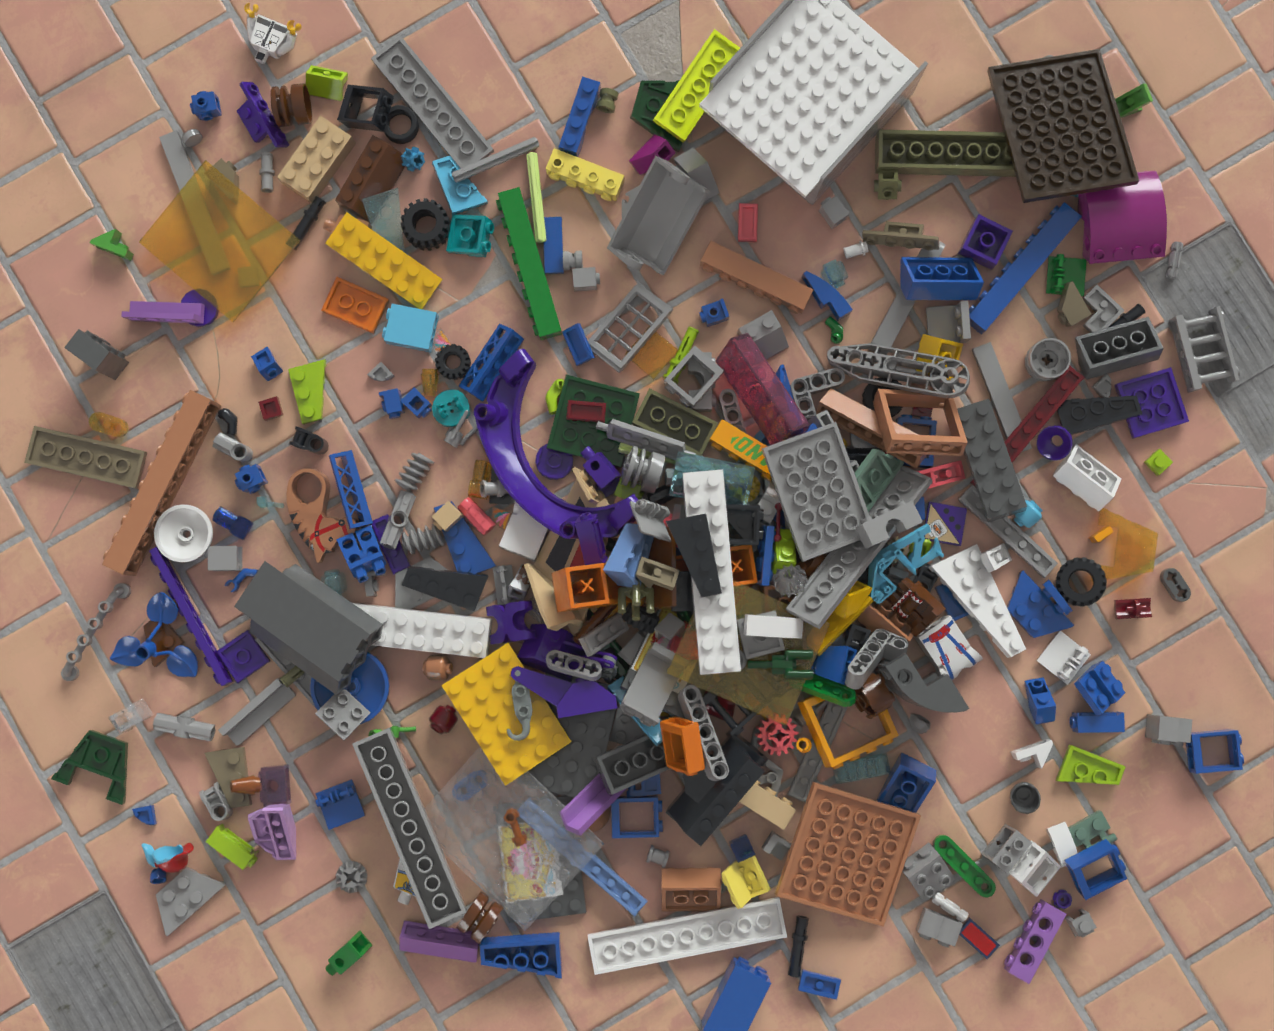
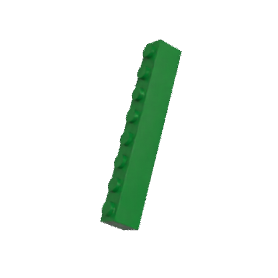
M520 187L498 193L499 199L496 200L498 210H503L502 224L504 229L508 228L510 234L506 237L509 247L513 246L515 253H512L514 265L518 264L520 271H517L519 282H524L525 289H522L524 299L529 300L530 307H527L529 316L534 318L536 323L532 325L535 336H539L540 340H545L562 335Z

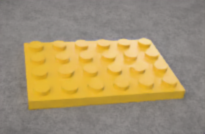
M509 643L441 685L505 786L572 742L545 699L530 689L533 710L530 720V732L525 739L515 741L508 736L507 729H510L514 735L522 733V724L514 711L512 687L515 684V680L511 677V670L516 666L524 668Z

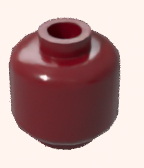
M446 705V707L438 706L429 717V722L431 723L429 726L441 735L449 733L458 721L455 715L456 710L449 705Z

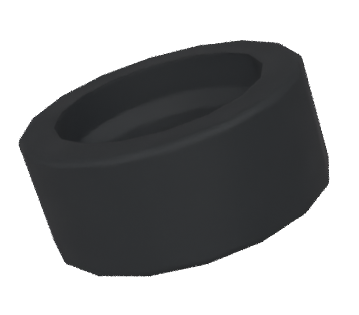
M395 105L390 109L384 133L390 141L396 144L411 142L419 131L416 115L410 108L404 105ZM406 115L409 117L411 128L407 133L396 135L390 130L389 123L394 116Z

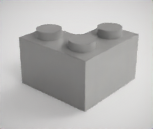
M694 148L674 158L678 169L710 191L705 201L719 194L708 162Z
M1147 714L1145 737L1151 738V742L1183 746V742H1191L1192 719Z

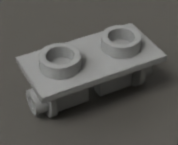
M512 565L493 567L497 604L504 605L510 602H517L516 599L507 596L509 586L512 580H514Z

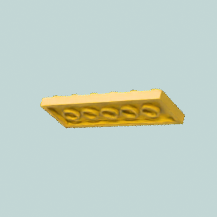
M348 212L343 216L325 243L418 309H423L443 280Z

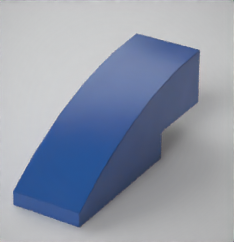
M808 271L803 273L802 279L807 287L814 289L812 295L821 309L828 305L837 321L852 312L853 309L846 299L828 282Z

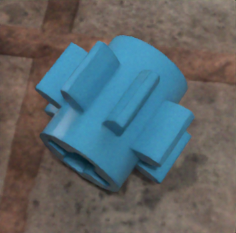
M412 147V149L406 148V151L401 155L402 166L407 167V170L413 172L415 169L421 170L425 163L424 153L420 152L419 148Z

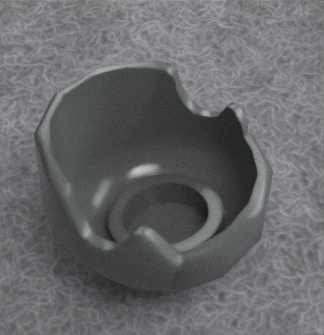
M1028 782L1018 783L1010 792V800L1016 811L1030 814L1039 808L1041 796L1033 784Z

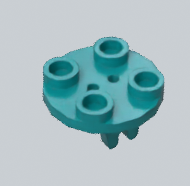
M452 389L438 394L432 405L433 416L444 427L457 426L465 410L470 411L469 400L460 391Z

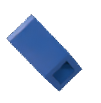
M1044 677L1025 680L1029 709L1035 724L1055 721L1056 704Z

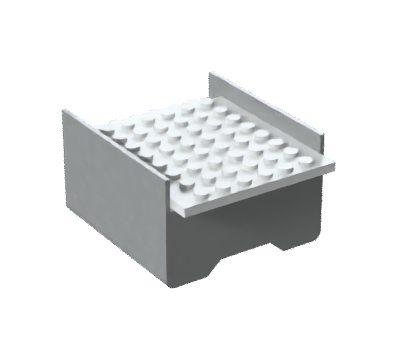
M784 0L710 81L709 94L702 100L699 107L779 175L801 197L813 205L877 135L879 129H882L913 95L928 63L925 61L918 68L840 0Z

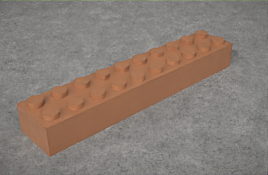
M192 390L184 395L182 399L183 404L180 410L175 413L173 417L174 422L167 429L165 440L158 447L154 462H151L148 466V474L145 480L143 479L139 484L137 496L130 502L128 514L124 515L121 520L122 526L119 532L114 534L112 538L113 543L103 556L104 561L102 565L122 575H137L154 541L156 522L171 507L221 407L217 402Z

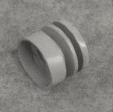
M1045 338L1037 342L1027 351L1025 356V368L1028 374L1039 381H1051L1061 376L1069 368L1071 362V353L1068 346L1055 338ZM1045 357H1047V360L1050 361V363H1048L1047 365H1045V362L1042 361V359Z
M633 446L623 465L621 485L627 486L631 478V488H634L637 482L641 481V491L654 494L663 470L665 455L652 452L649 458L645 459L646 449H642L639 456H637L638 447Z

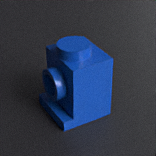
M724 299L702 306L701 312H699L701 322L706 323L707 327L729 320V313ZM714 309L717 311V314L711 315L710 311Z
M415 387L401 400L418 418L421 416L425 418L432 411L430 409L432 404ZM421 402L422 406L417 409L416 404Z
M398 388L379 392V396L384 399L382 401L383 411L387 412L389 419L401 417L400 414L405 413L404 405L401 402V392Z

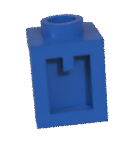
M268 347L251 356L258 371L267 381L283 372Z

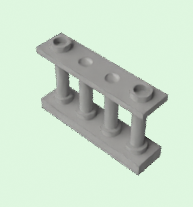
M1220 306L1211 309L1209 316L1186 321L1183 315H1178L1169 320L1188 393L1202 389V383L1227 378L1229 384L1239 380V368L1235 365L1224 323L1225 315L1221 311ZM1208 323L1213 324L1215 334L1193 339L1188 336L1187 330L1190 327ZM1217 341L1220 352L1199 357L1193 355V346ZM1222 359L1225 370L1206 375L1198 374V364Z

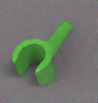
M392 726L391 729L395 738H399V732L416 731V726Z

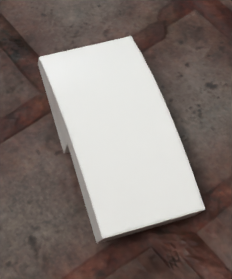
M1066 822L1046 829L1061 868L1066 866L1065 859L1078 853Z

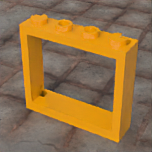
M813 695L797 702L825 768L833 767V769H838L844 766L843 762L857 760L861 757V753L866 752L868 754L877 750L876 746L880 744L883 746L894 742L893 738L899 736L886 709L878 715L886 734L834 758L812 709V706L825 700Z

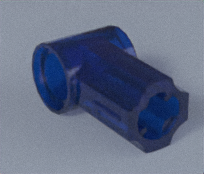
M222 506L215 511L212 519L215 523L230 530L231 534L242 540H245L254 525L250 520L240 515L237 516Z

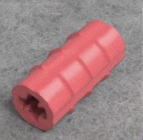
M470 497L462 501L457 507L483 536L488 534L496 525L490 516Z

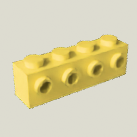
M555 148L546 166V174L550 179L555 181L560 179L573 188L578 186L583 188V191L593 195L596 193L601 195V198L606 201H617L625 181L624 175Z

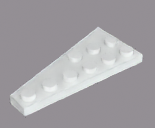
M977 544L929 566L928 568L940 578L939 581L952 591L954 598L968 614L980 623L979 626L983 631L988 632L993 638L992 641L1007 658L1026 650L991 573H988L980 557L982 553Z

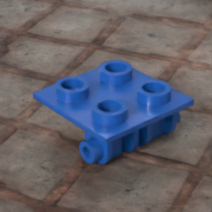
M352 779L315 793L317 796L315 800L316 805L321 807L329 830L365 816Z

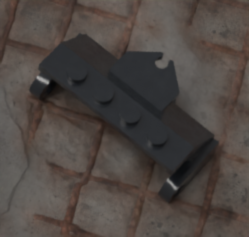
M740 734L736 737L734 735L727 737L720 745L729 768L727 777L719 781H711L706 776L705 770L698 771V774L694 776H687L683 773L685 788L666 810V814L675 820L685 834L700 846L703 845L765 772L762 767L768 759ZM715 766L714 773L720 776L721 771Z

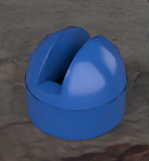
M160 868L152 870L150 883L161 884L166 882L165 871Z

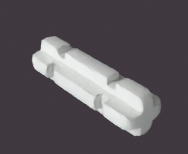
M939 892L933 896L932 902L937 906L941 905L940 908L953 917L956 916V919L961 922L967 919L968 912L964 909L960 910V907L948 898L944 899L945 896Z

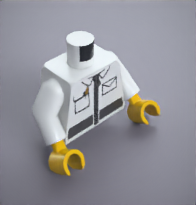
M250 3L244 6L245 12L249 14L247 16L248 39L252 47L258 51L254 58L257 62L265 64L268 56L279 59L281 55L294 48L297 38L296 31H300L302 28L300 23L296 24L294 28V20L288 21L286 26L259 14L256 17L255 13L259 10L257 4L253 5V11L250 10Z

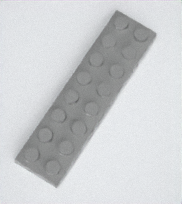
M401 36L397 37L371 58L377 68L460 168L482 160L494 152L491 145Z

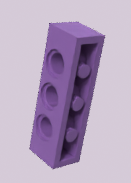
M1042 899L1033 906V914L1030 920L1028 919L1024 923V931L1021 937L1015 940L1013 952L1004 961V969L1028 984H1030L1066 916V913ZM1046 918L1045 926L1039 927V921ZM1037 936L1036 943L1030 945V938ZM1024 953H1027V954H1028L1027 960L1024 961V962H1021V961H1020L1021 955L1024 954Z

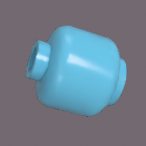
M1025 500L1027 504L1026 511L1014 514L1016 517L1013 520L1020 527L1031 528L1042 518L1041 512L1043 510L1033 500Z

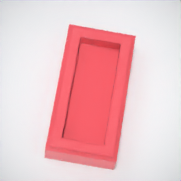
M739 203L738 242H757L758 204Z

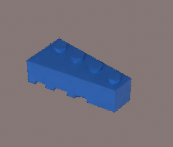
M560 932L484 937L480 942L481 965L503 969H517L520 972H534L537 975L543 976L545 974L552 975L555 978L562 979Z

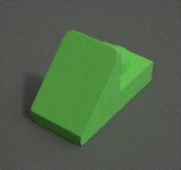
M1141 84L1116 98L1115 101L1120 117L1123 118L1142 111V107L1151 103L1153 99L1147 84Z
M117 229L104 233L90 241V244L96 248L129 261L132 260L134 255L128 250V246L119 243L122 233Z

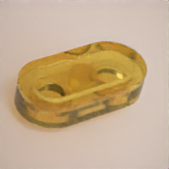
M95 412L89 418V425L95 431L118 438L125 436L128 432V424L123 419L102 412ZM100 419H103V424L100 426L98 422ZM118 425H121L120 431L116 430Z

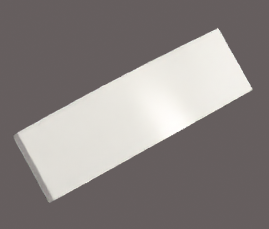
M745 614L744 635L802 639L803 620L800 618Z

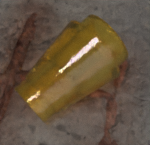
M422 369V374L420 375L424 396H436L439 379L438 369Z

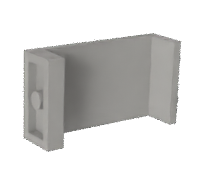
M654 642L649 647L619 708L623 709L626 715L641 719L640 722L646 726L654 727L660 721L659 716L681 672L687 667L689 661Z

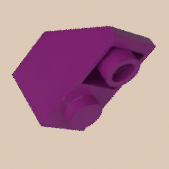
M654 134L629 162L636 172L641 175L648 171L655 156L668 161L676 152L666 139Z

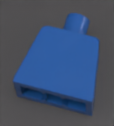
M829 646L820 656L813 655V658L809 660V665L815 667L814 672L816 675L846 686L847 669L856 656L857 650L848 646Z

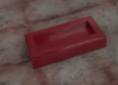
M568 400L567 420L600 421L605 423L606 403Z

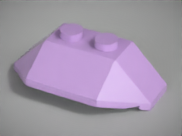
M290 804L268 805L248 814V821L256 844L272 854V857L276 860H296V826Z

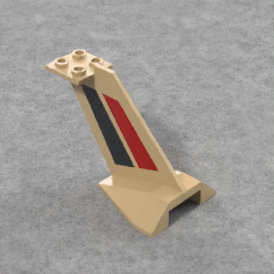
M576 467L572 468L576 480L565 500L566 502L589 508L610 505L603 492L598 490L597 483L585 470H580ZM550 531L534 565L526 563L524 566L539 612L547 628L558 631L565 625H568L572 635H575L579 631L578 629L582 628L583 623L589 620L587 615L589 608L557 613L551 573L567 567L583 566L585 563L579 539H565L553 531ZM603 538L604 546L606 549L608 538Z

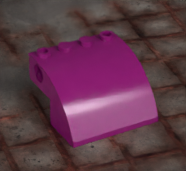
M1155 170L1137 172L1140 180L1137 185L1078 194L1077 213L1082 216L1081 219L1084 221L1082 256L1089 264L1165 257L1167 240L1166 204L1163 188Z

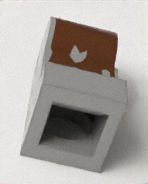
M524 564L520 566L514 580H512L507 596L518 601H524L531 587ZM514 590L522 592L523 594L518 595L514 592Z

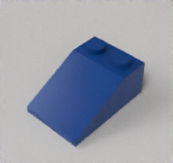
M901 752L876 801L916 813L936 782L937 770Z

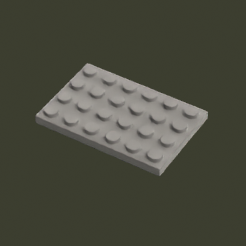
M836 422L761 449L801 561L809 560L861 540L855 527L861 525L860 520L869 517V513Z

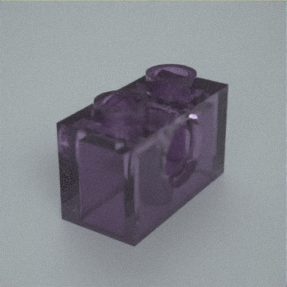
M282 764L262 767L258 773V778H260V783H262L260 801L263 803V806L290 804L289 765ZM272 780L276 781L278 784V789L276 791L272 790L270 787V783Z

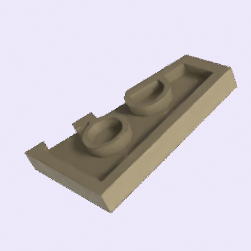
M245 747L204 753L230 808L252 805L251 794L235 793L230 790V782L232 780L248 777Z

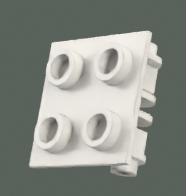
M1059 631L1036 661L1068 685L1091 654L1088 653V649L1079 646L1062 631Z

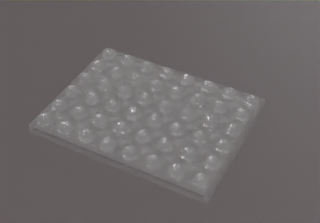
M481 747L476 750L425 807L443 853L494 902L496 901L502 905V910L524 931L530 927L604 845L589 829L581 836L566 830L560 815V811L565 806L528 771L505 786ZM510 808L519 811L520 816L517 821L522 834L526 833L527 843L518 847L511 840L514 837L511 825L504 821L503 818L506 810Z

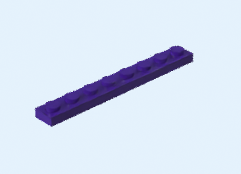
M157 547L149 550L152 555L150 556L152 563L158 566L160 570L159 576L161 580L167 583L169 587L168 593L170 597L176 600L178 604V612L187 621V629L196 638V646L206 656L204 657L205 663L214 671L213 677L215 681L221 686H227L234 682L226 666L216 653L217 650L168 558Z

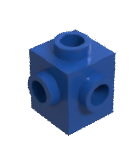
M201 91L197 95L191 96V111L200 120L209 121L213 117L222 116L219 98L214 91Z
M257 464L252 466L245 465L239 468V472L235 473L237 478L235 480L236 486L239 490L253 494L261 490V486L268 483L261 466Z

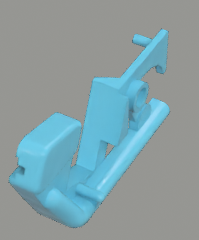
M928 524L921 526L880 550L869 564L868 586L872 587L869 596L876 603H882L897 589L883 574L884 570L895 558L906 569L916 575L917 568L938 556H944L939 540L936 537L933 547L921 557L922 546L925 540L924 535L931 532ZM913 542V552L907 558L900 549Z

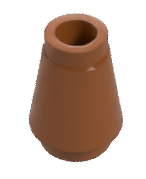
M254 775L230 782L231 792L251 795L260 792V778Z

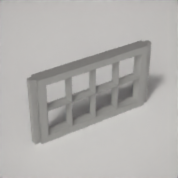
M638 283L588 340L592 352L620 373L669 317L673 308ZM637 295L647 302V305L641 312L630 305ZM650 305L661 313L654 323L643 315ZM625 308H628L637 315L630 324H627L619 317ZM639 318L650 325L643 335L632 328ZM615 320L626 328L619 337L608 330ZM628 331L639 338L632 348L621 340ZM604 333L615 340L608 350L597 342ZM618 343L629 351L622 360L611 353Z

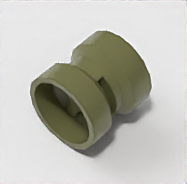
M601 88L599 94L601 98L597 102L596 108L605 113H614L616 107L614 101L618 99L619 93L610 88Z

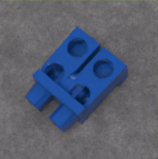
M371 525L355 531L362 550H360L353 533L336 539L353 577L359 583L367 581L369 579L367 572L374 570L376 575L386 573V562ZM364 533H370L369 535H366V536H364V537L361 538V536H362ZM348 540H351V541H352V542H350V543H347V544L343 545L344 542H346V541H348Z

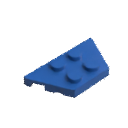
M1024 571L1019 572V578L1016 586L1013 588L1012 597L1008 602L1007 609L1021 627L1032 638L1073 627L1074 624L1063 613L1060 614L1054 606L1055 604L1048 599L1036 583Z

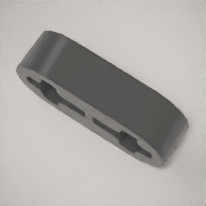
M1174 568L1164 569L1160 574V580L1172 599L1177 602L1187 601L1191 596V590L1181 574ZM1167 573H1173L1172 580L1166 579L1168 577ZM1179 590H1184L1183 597L1177 596Z

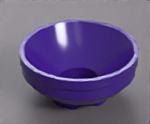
M1049 426L1043 429L1037 437L1038 451L1049 460L1056 461L1065 458L1073 446L1072 436L1061 426ZM1053 436H1060L1063 440L1062 445H1054L1052 442Z

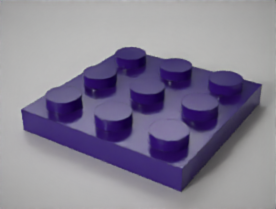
M1171 367L1115 384L1118 396H1137L1142 415L1126 419L1132 439L1189 422Z

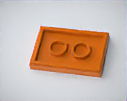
M336 277L321 311L374 334L389 299Z

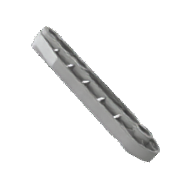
M871 343L833 346L827 352L828 362L833 368H839L848 376L863 383L941 398L961 396L970 384V374L967 366L953 358ZM861 349H875L876 351L873 353L862 351ZM880 350H881V351H886V352L894 353V356H889V355H884V354H879V353H880ZM898 355L913 356V360L900 358ZM917 357L933 361L932 363L917 361ZM855 358L860 359L858 363H851ZM961 366L963 369L958 373L956 369ZM856 372V373H861V374H867V375H869V377H868V378L859 377V376L855 375L854 373ZM873 376L882 377V378H888V379H887V382L879 381V380H873ZM959 378L966 379V383H959ZM893 379L898 381H904L907 383L905 386L891 383V381ZM910 384L925 385L926 387L925 389L910 387Z

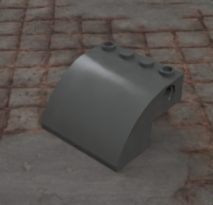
M902 654L892 661L884 658L874 669V673L876 675L880 673L884 677L886 685L906 702L946 713L964 712L969 709L948 674L938 676L936 672H931L921 678L907 654Z

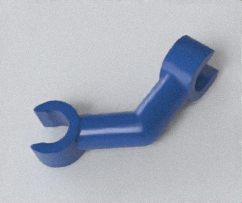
M244 568L233 580H228L225 586H229L233 582L235 587L231 592H236L239 589V584L247 576L254 577L258 570Z

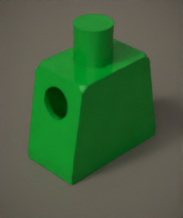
M358 931L328 959L329 964L326 966V971L332 976L337 972L341 975L372 946L371 942L361 931Z

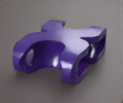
M532 600L486 607L487 616H493L498 623L496 633L489 636L490 644L536 638V630L529 629L524 622L526 612L533 610Z

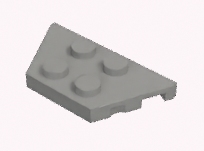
M432 557L412 565L414 567L432 568L434 570H448ZM408 568L395 574V608L413 609L435 598L402 586V581Z
M189 867L179 873L156 894L165 935L169 936L220 891L226 883L212 879L206 874H200Z

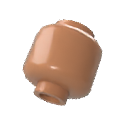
M431 655L423 662V674L429 680L444 681L448 678L449 674H452L453 664L444 655Z

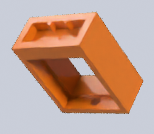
M678 716L660 721L666 766L676 772L685 773L687 776L697 775L698 771L704 770L705 764L699 724Z

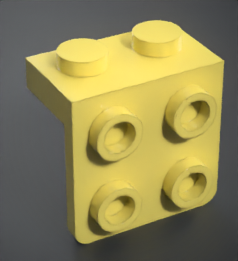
M754 853L735 860L722 872L723 884L727 886L731 901L737 909L742 908L751 898L771 890Z

